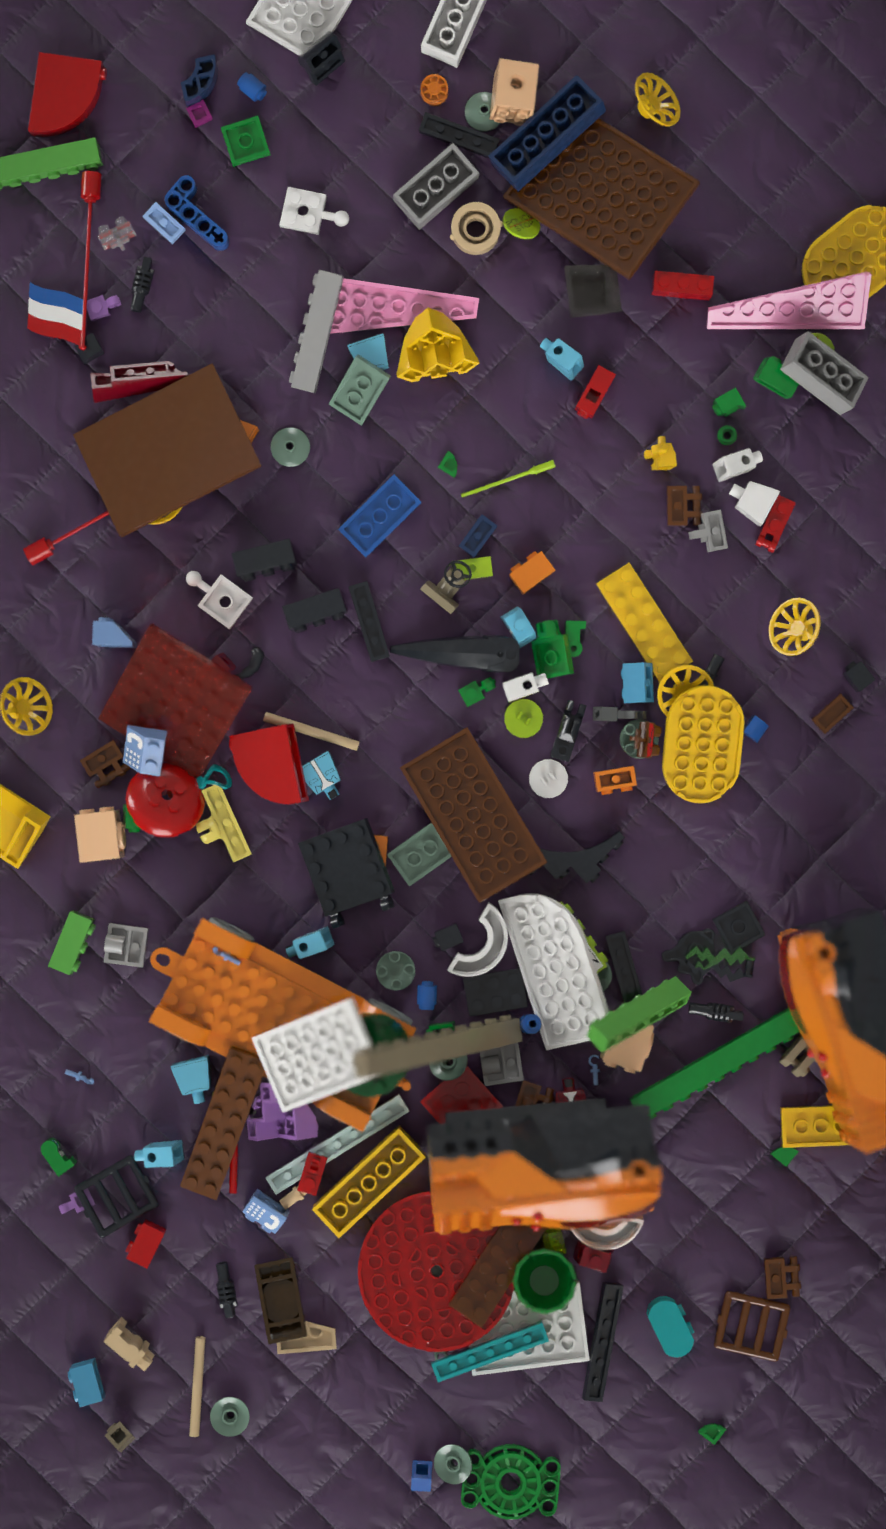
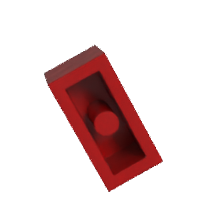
M147 1219L143 1224L139 1223L134 1232L137 1235L135 1241H130L126 1248V1252H128L126 1259L147 1269L167 1229Z

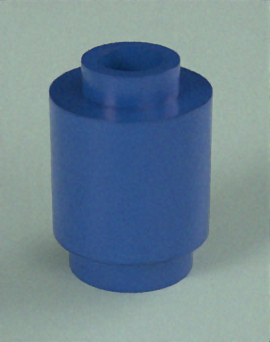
M245 72L237 82V85L240 87L239 89L254 102L257 100L261 101L267 94L266 85L253 74Z
M422 981V984L417 987V1004H419V1009L434 1010L435 1005H437V985H433V981Z
M525 1014L520 1017L522 1033L535 1034L541 1029L542 1023L537 1015Z

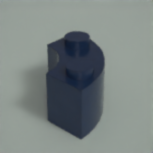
M215 54L196 58V67L193 74L187 80L180 82L187 108L201 100H205L214 89L218 77V64Z

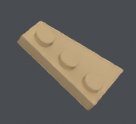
M305 1321L307 1337L277 1343V1353L286 1354L337 1349L336 1329Z

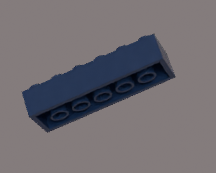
M576 75L488 156L492 166L519 192L606 112L603 100Z

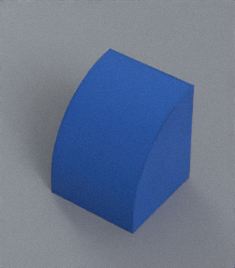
M753 715L744 726L743 732L750 739L758 743L769 726L759 717Z
M413 1460L411 1491L431 1492L432 1461Z

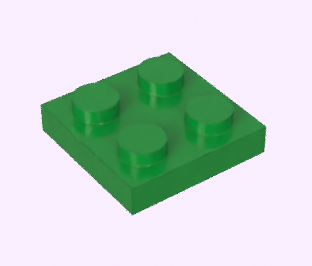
M258 116L221 127L233 167L270 155Z

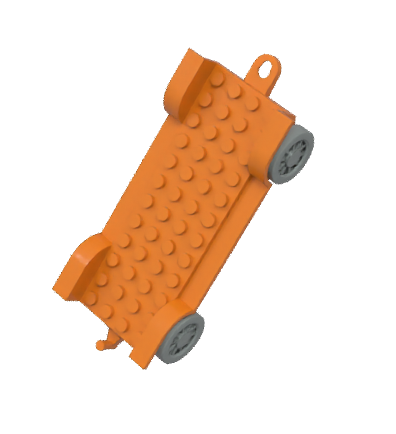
M210 917L209 921L204 918L201 919L194 933L195 936L184 956L166 947L156 949L151 955L152 966L171 977L172 980L149 1022L182 1040L199 1046H205L226 1058L231 1046L259 1056L252 1040L253 1037L350 998L354 999L359 1014L370 1012L387 1015L396 1020L409 1037L413 1036L416 1028L411 1026L413 1023L412 1019L397 1009L372 998L367 1001L361 996L254 942V937L247 932L216 917ZM217 946L218 951L230 952V955L240 960L241 963L237 965L228 959L225 961V957L218 956L213 952V947ZM158 954L169 956V965H160L156 961V956ZM264 1071L263 1077L269 1079L266 1071ZM405 1077L397 1085L405 1091L411 1088L410 1081ZM343 1089L314 1100L312 1103L331 1117L363 1132L380 1096L364 1097Z

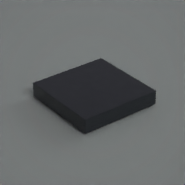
M747 900L712 919L731 954L766 935Z

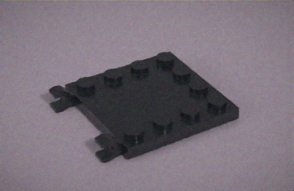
M368 818L298 843L325 917L331 916L330 922L333 929L345 924L341 911L378 898L381 899L380 905L383 912L395 907L390 895L395 891Z

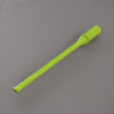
M551 460L536 466L533 465L528 471L462 493L461 496L463 498L529 474L537 475L540 472L555 468L554 461Z

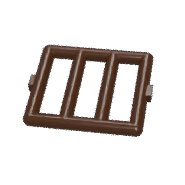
M727 1291L721 1314H718L716 1321L718 1328L714 1347L777 1362L780 1357L783 1339H786L788 1333L786 1326L790 1305ZM732 1300L743 1302L734 1344L723 1342ZM751 1304L762 1306L753 1348L742 1346ZM770 1308L782 1311L772 1353L761 1350Z

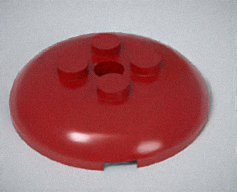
M163 763L160 776L141 774L139 772L134 775L126 791V807L134 819V823L143 831L158 837H176L188 830L190 831L199 822L204 811L205 798L202 790L198 787L196 777L191 772L175 764ZM167 794L170 800H165L162 796Z

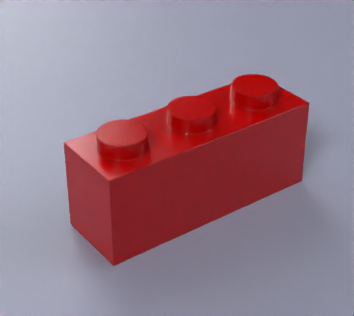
M655 271L651 295L710 301L713 295L714 276Z

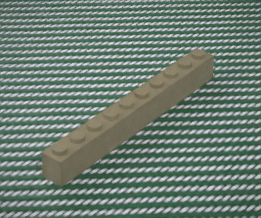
M502 1015L499 1016V1020L489 1018L485 1019V1023L481 1021L471 1022L469 1027L467 1025L455 1026V1030H451V1028L441 1029L439 1034L428 1032L424 1033V1037L420 1035L410 1036L408 1041H405V1039L393 1040L391 1045L389 1043L377 1044V1048H373V1046L362 1047L360 1052L353 1053L356 1078H372L522 1042L520 1018Z

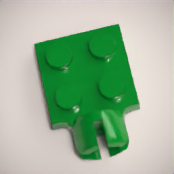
M546 620L542 623H536L537 640L531 643L537 675L545 673L547 679L573 674L574 670L568 635L560 633L558 621Z

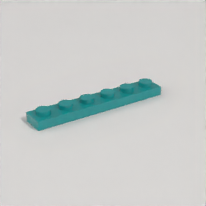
M540 1321L431 1362V1365L439 1383L549 1342V1338L543 1322Z

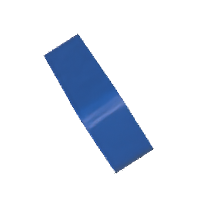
M182 176L165 195V203L168 209L218 251L225 250L229 246L227 233L190 202L197 192V186L192 177ZM191 183L192 187L186 191L182 189L183 185ZM178 198L179 203L177 205H170L171 199ZM187 211L195 212L192 218H186L185 213ZM207 223L210 225L208 230H200L202 224ZM213 233H215V235L218 238H223L224 241L222 243L220 241L217 242L215 237L213 236Z

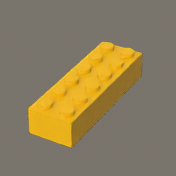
M398 1125L313 1205L312 1210L340 1238L426 1158V1153Z

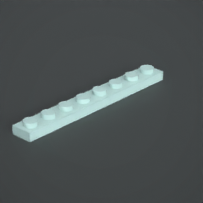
M400 1094L373 1110L363 1132L348 1125L266 1176V1180L277 1195L301 1179L309 1151L328 1157L326 1161L328 1163L410 1112Z

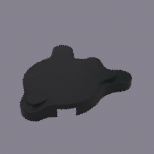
M705 928L702 931L685 933L678 940L674 948L662 952V959L666 962L679 961L677 971L681 974H689L694 984H702L703 975L700 970L694 974L687 961L691 962L695 967L700 966L703 970L711 964L715 957L714 931L710 928Z

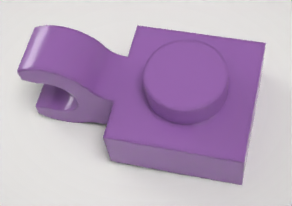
M101 295L87 300V311L91 321H95L111 315L109 309L122 304L117 295L109 297L107 300Z
M89 1189L83 1190L92 1206L95 1205ZM75 1192L69 1194L71 1201L59 1206L61 1214L74 1208L77 1213L85 1210Z

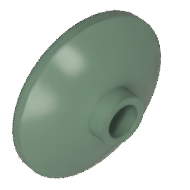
M477 93L466 103L465 118L468 124L477 131H491L500 124L489 119L492 93ZM487 107L488 111L486 113H483L481 111V108Z
M291 427L284 428L273 437L271 452L279 464L286 467H295L307 459L310 452V443L307 436L301 430ZM288 443H292L294 445V447L291 450H288L286 448V445Z
M467 1055L431 1063L429 1066L437 1078L451 1081L464 1073L468 1057ZM449 1060H453V1064L451 1066L447 1065Z
M224 1397L218 1400L210 1413V1421L213 1428L219 1434L228 1437L242 1433L248 1426L250 1419L248 1407L242 1400L236 1397ZM233 1412L234 1417H228L227 1413Z
M448 1444L440 1448L436 1453L434 1467L437 1475L446 1483L460 1484L470 1476L472 1460L464 1448L459 1445ZM455 1459L458 1465L453 1464L452 1460Z

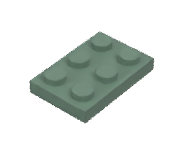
M357 355L329 405L362 426L391 375L360 355Z
M432 822L387 854L409 887L452 857Z

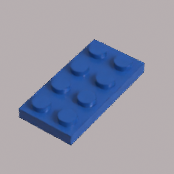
M394 474L338 530L366 558L422 502Z

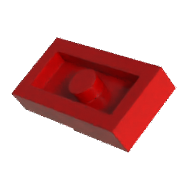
M309 1151L297 1191L316 1196L328 1157Z

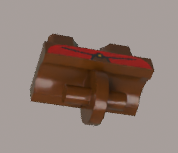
M640 722L639 729H636L635 737H629V740L635 741L634 749H637V757L652 758V756L659 755L660 747L659 745H653V737L661 736L662 727L655 725L653 722Z

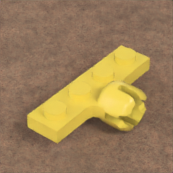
M213 785L202 790L206 804L211 812L209 818L198 822L196 825L198 833L207 829L210 831L200 837L202 842L209 844L217 839H222L233 863L251 855L252 853L223 789Z

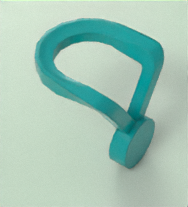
M216 764L209 768L204 777L199 776L196 779L201 790L207 784L217 785L222 789H228L232 786V779L227 770ZM213 771L221 772L225 776L227 784L224 785L217 781H211L208 778Z

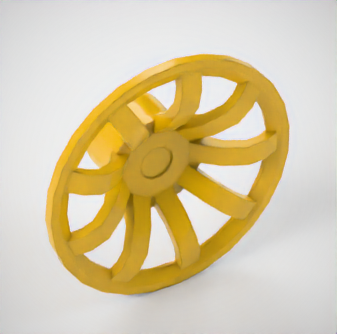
M643 73L638 76L635 82V92L639 101L637 107L640 114L647 119H653L663 126L675 125L679 121L681 112L678 99L671 87L662 78L653 73ZM643 79H646L648 83V88L646 84L641 82ZM651 79L656 80V82H657V85H656L654 91H653V82H652ZM663 86L668 92L658 97L661 87ZM639 87L644 90L645 95H640ZM670 96H671V98H672V100H673V102H674V103H661L663 100H665L666 98H668V97H670ZM666 108L674 109L675 116L671 111L667 110ZM655 114H659L660 117H661V120H659L658 118H656L654 115H655ZM665 114L671 118V121L666 122Z
M793 598L787 600L776 609L769 624V639L775 650L787 656H795L805 652L812 646L818 636L821 623L816 606L806 599ZM799 603L807 605L803 609L801 616L798 610ZM793 604L792 609L795 618L791 617L785 610L789 605ZM812 609L815 618L807 620V613ZM780 613L790 622L789 624L776 622ZM816 623L815 631L813 634V626L811 624ZM774 627L787 629V632L774 636ZM789 637L782 649L777 642L780 639ZM808 639H811V640L802 648V646H801V641H806V640H808ZM795 641L797 650L788 651L789 645Z
M681 665L671 669L664 675L658 686L657 700L665 716L668 714L666 707L671 706L683 692L698 686L704 679H706L708 685L714 686L711 677L703 669L694 665ZM680 670H686L683 682H680L675 674ZM691 670L701 674L694 682H689ZM670 676L675 682L672 688L664 686ZM662 691L672 693L673 697L663 703Z
M20 677L10 681L2 691L0 697L1 714L6 724L13 731L21 735L31 736L45 730L52 718L53 707L50 695L41 683L29 677ZM27 682V689L22 696V689L19 683ZM34 685L40 692L29 699ZM12 686L16 689V698L7 693ZM43 696L45 697L47 706H33L34 702ZM5 698L11 701L8 705V709L6 710L4 704ZM33 711H47L45 721L33 713ZM7 714L16 719L14 724L9 720ZM30 718L39 722L41 726L33 730ZM22 719L26 722L28 731L18 728Z

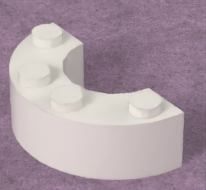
M488 902L478 918L487 930L485 946L474 954L465 955L457 952L447 971L459 976H478L491 970L502 959L508 943L507 927L501 913L490 902Z
M643 1216L613 1226L571 1230L581 1242L592 1248L612 1250L622 1247L633 1240L639 1233L644 1219Z

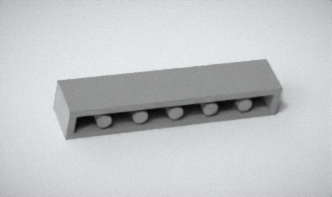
M319 270V273L314 275L312 284L315 286L314 294L310 293L308 305L311 306L309 313H305L303 324L306 327L304 333H300L298 344H301L300 352L296 351L294 363L296 364L295 372L291 371L289 383H292L291 387L316 393L344 279L342 275Z

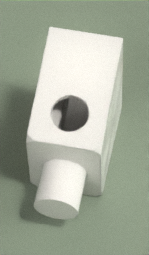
M749 448L724 456L712 465L718 481L722 482L751 471L756 467L757 463L763 461L760 451L752 453Z
M752 481L747 483L745 489L734 483L729 492L730 495L739 499L735 508L758 526L764 523L780 493L776 489Z
M533 673L502 683L508 702L539 692V687L549 684L545 673L533 676ZM529 681L532 687L524 689L523 683Z

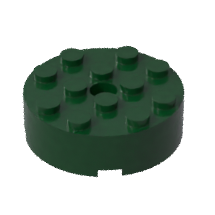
M370 1012L360 1014L374 1048H377V1044L389 1043L391 1045L393 1040L397 1039L409 1040L407 1032L393 1018L384 1014ZM409 1069L377 1076L346 1089L364 1097L381 1096L393 1090L404 1079Z

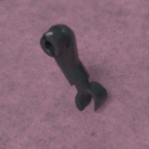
M254 647L251 650L252 658L249 666L244 668L240 674L232 675L229 678L236 686H242L244 678H248L259 671L265 656L259 647Z

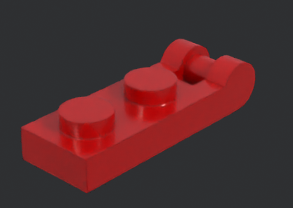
M780 495L777 496L756 540V546H763L768 548L767 551L774 552L796 502ZM766 534L773 537L772 541L765 539Z

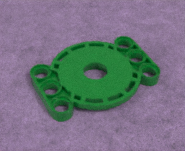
M504 1444L494 1447L484 1456L477 1449L467 1451L469 1455L476 1454L479 1457V1461L476 1464H472L471 1474L477 1476V1481L472 1484L468 1483L467 1480L462 1482L461 1503L464 1507L474 1508L480 1502L482 1507L490 1514L507 1520L526 1517L537 1508L545 1516L554 1515L557 1510L561 1472L560 1462L556 1457H548L542 1462L532 1450L517 1444ZM508 1448H515V1449H519L520 1452H517V1451H508L507 1449H508ZM502 1449H503V1451H504V1452H501V1453L496 1454L495 1456H492V1455H491V1454H493L494 1452L499 1451V1450H502ZM524 1452L531 1454L535 1459L532 1460L529 1456L525 1455ZM549 1462L557 1464L555 1471L550 1472L546 1469ZM512 1472L519 1476L520 1485L517 1489L509 1491L503 1488L501 1479L505 1474ZM547 1482H553L556 1485L555 1489L547 1491L544 1485ZM468 1493L475 1496L474 1502L467 1503L464 1500L465 1495ZM550 1501L554 1506L552 1510L546 1511L542 1507L543 1503Z

